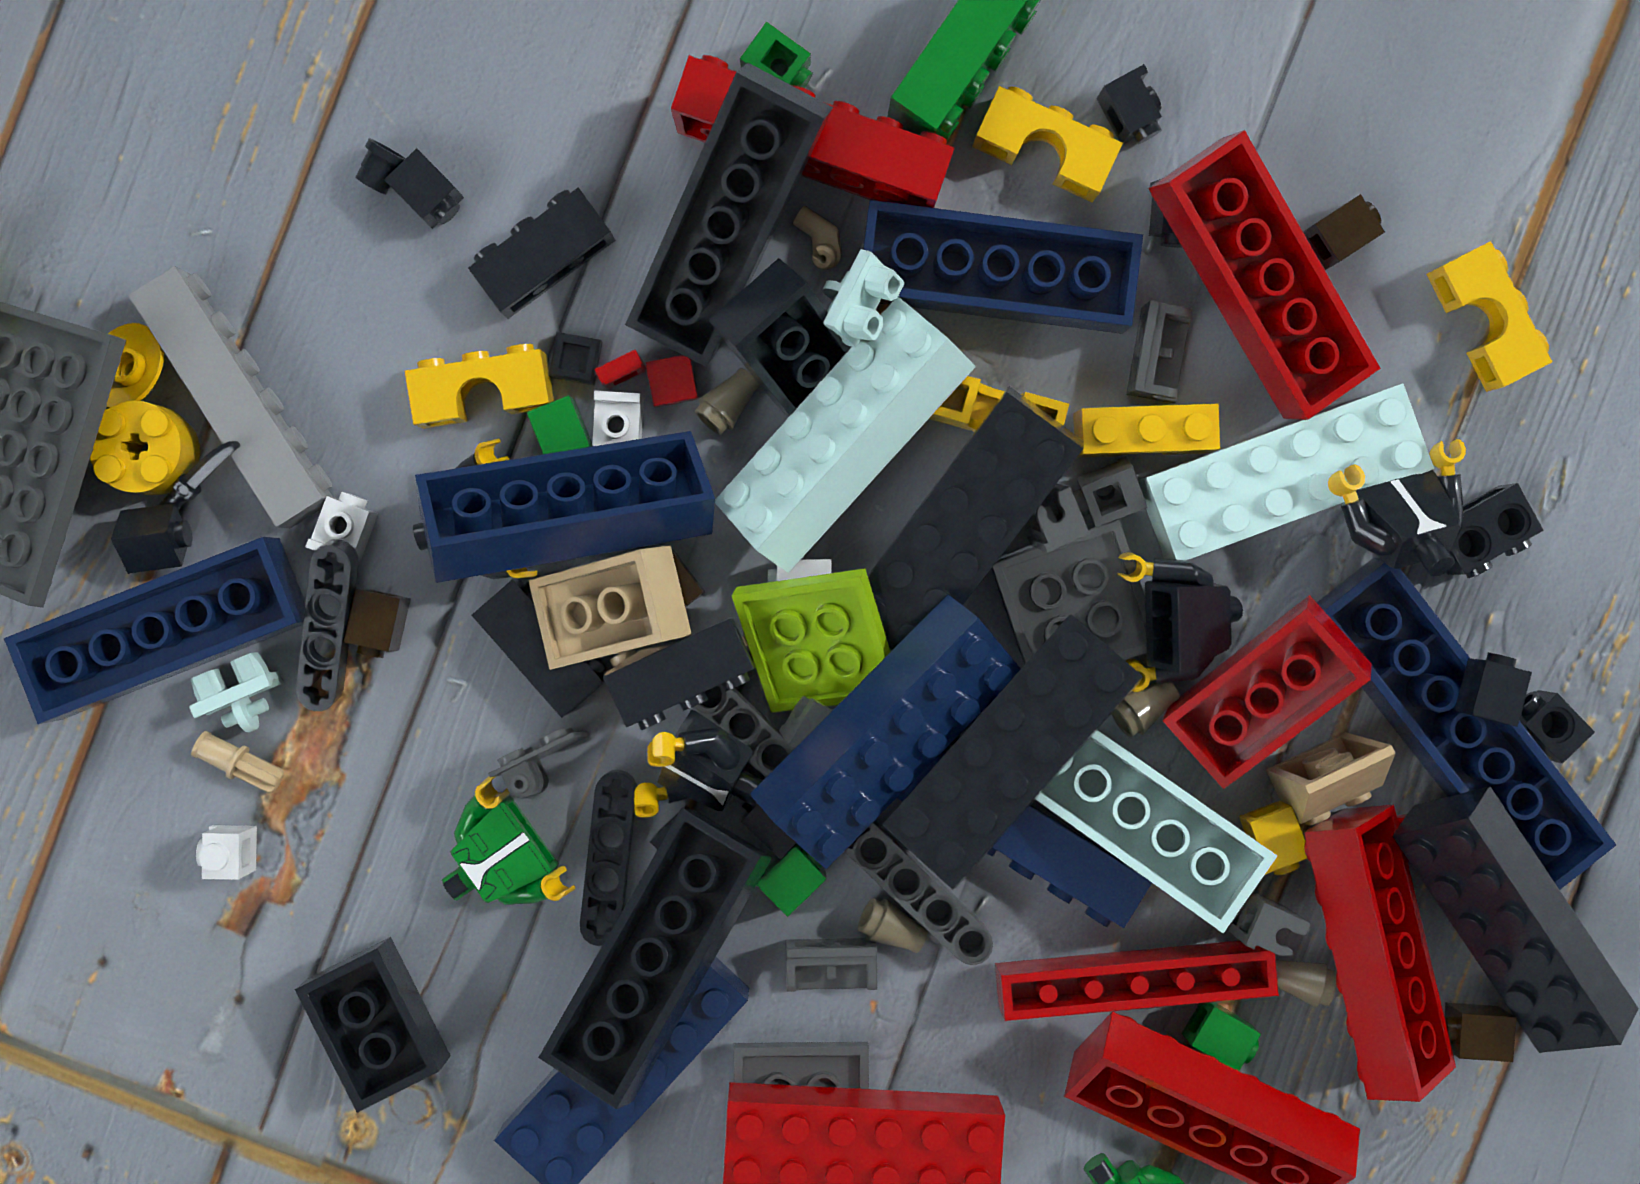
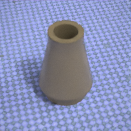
M740 368L733 376L699 398L700 405L695 409V413L709 429L721 435L726 429H733L753 393L760 385L748 371Z
M1155 682L1148 685L1143 691H1132L1111 715L1118 727L1127 736L1132 737L1137 733L1143 735L1180 696L1173 683L1158 684Z
M872 898L865 906L858 923V931L865 934L866 940L907 949L914 953H918L922 949L928 934L927 929L918 925L887 899L879 901Z
M1276 959L1279 989L1314 1007H1318L1319 1004L1325 1006L1331 1004L1336 989L1337 971L1327 969L1326 963Z

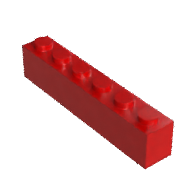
M1241 941L995 963L998 1005L1005 1021L1279 996L1275 953L1257 945L1253 949Z

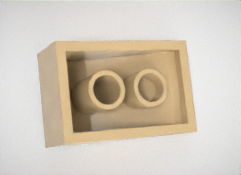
M671 545L639 549L529 580L550 670L692 635Z
M1345 732L1266 769V772L1279 800L1293 807L1298 823L1302 824L1305 822L1306 825H1314L1328 819L1331 816L1330 810L1340 805L1354 806L1371 798L1370 791L1383 786L1394 759L1395 751L1390 744Z

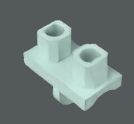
M860 249L850 271L846 272L841 283L828 280L823 287L824 294L832 300L827 309L828 314L823 324L837 333L845 345L857 348L861 339L876 340L883 327V317L876 311V308L881 298L889 301L897 299L904 286V281L894 270L884 266L872 252Z
M258 652L246 654L230 662L239 684L227 689L219 669H213L191 678L194 694L198 701L189 706L194 718L205 714L211 715L231 706L232 711L221 716L222 723L226 728L239 724L248 733L259 728L258 714L268 711L269 706L264 698L251 702L249 698L284 682L279 671L269 672Z

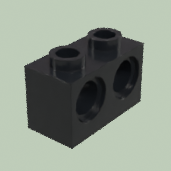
M1518 483L1499 485L1463 505V527L1449 552L1455 559V563L1446 572L1448 575H1466L1467 578L1480 575L1492 568L1493 565L1490 560L1503 553L1506 556H1511L1527 549L1532 545L1530 538L1544 531ZM1502 512H1505L1510 520L1509 529L1505 534L1498 526V518ZM1463 533L1467 534L1471 540V549L1466 556L1462 554L1458 545Z

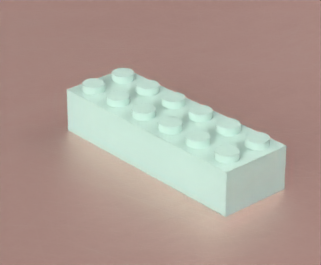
M899 297L881 313L883 327L877 339H861L857 348L851 347L715 499V504L759 553L788 573L976 367L949 338Z
M1402 383L1316 414L1308 420L1297 421L1138 480L1164 559L1186 561L1343 503V496H1336L1329 490L1328 480L1332 474L1339 470L1344 474L1345 468L1353 464L1360 466L1365 474V483L1360 489L1414 474H1422L1433 470L1434 466L1406 389Z
M1098 730L1036 798L1041 804L1222 933L1228 928L1277 858L1276 854Z

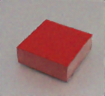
M634 349L594 370L602 385L612 389L644 373L646 367L639 353Z
M679 355L645 362L655 408L699 399L690 358Z

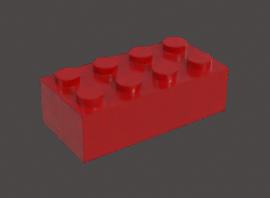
M1309 595L1183 693L1167 709L1162 721L1216 782L1225 789L1370 681L1372 664Z

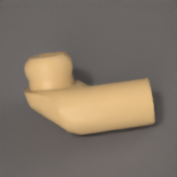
M803 206L797 214L793 225L812 237V261L814 265L822 270L836 267L842 255L838 228L807 206Z

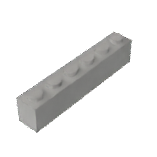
M173 266L129 294V298L223 444L229 441H238L240 443V447L230 456L274 525L279 528L290 529L322 509L326 496L333 497L328 490L333 486L329 476L319 464L312 465L304 452L308 449L307 442L293 425L288 427L280 412L284 410L281 401L269 387L264 389L256 377V374L260 372L258 365L245 349L240 351L231 338V336L236 334L233 326L222 312L218 311L215 313L207 300L211 296V292L200 276L196 273L190 274Z

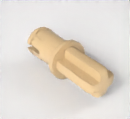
M204 731L198 737L191 752V756L225 771L228 779L231 780L237 777L267 793H273L279 787L284 775L281 768L249 753V747L244 745L239 748L212 735L208 731Z

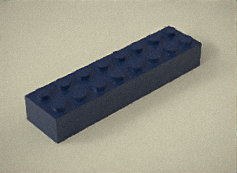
M1373 558L1317 602L1371 662V680L1364 684L1362 689L1446 796L1490 786L1559 890L1616 846V843L1520 721L1518 727L1454 711L1467 661L1470 657L1400 568H1391L1381 558Z

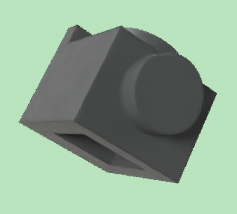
M1126 456L1117 459L1118 462L1076 477L1080 489L1072 493L1082 516L1090 514L1095 527L1147 508L1133 466ZM1112 485V491L1108 495L1100 496L1097 494V490Z

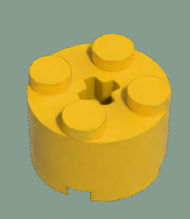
M125 401L105 409L90 460L97 478L118 490L147 495H164L170 493L173 489V483L180 475L187 474L199 462L200 443L193 427L174 410L144 401ZM148 443V450L142 452L143 445Z

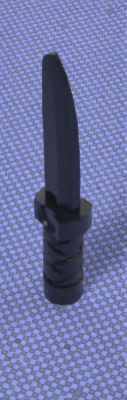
M229 441L213 449L187 474L178 477L173 483V489L170 491V494L158 505L175 503L179 510L183 506L182 504H185L188 500L195 499L201 492L199 485L227 457L240 447V443L238 441Z

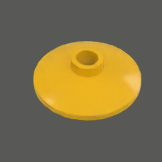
M128 323L108 333L125 339L126 343L109 394L107 408L125 401H141L152 390L163 368L164 351L149 327L140 323Z

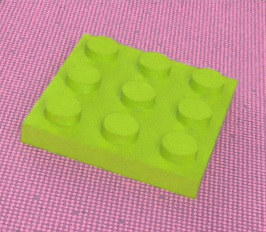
M865 568L736 587L731 595L771 713L793 710L803 696L809 699L813 698L824 706L839 705L890 653Z

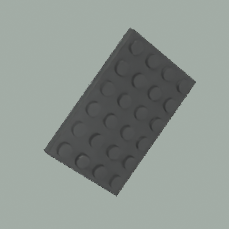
M0 302V595L28 606L43 608L126 340Z

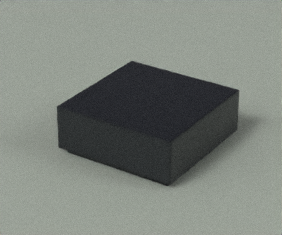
M556 332L549 377L595 386L597 374L594 369L598 368L603 342L599 339Z

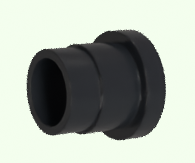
M369 138L365 145L368 151L355 178L368 187L386 195L391 186L384 179L406 158L382 143Z

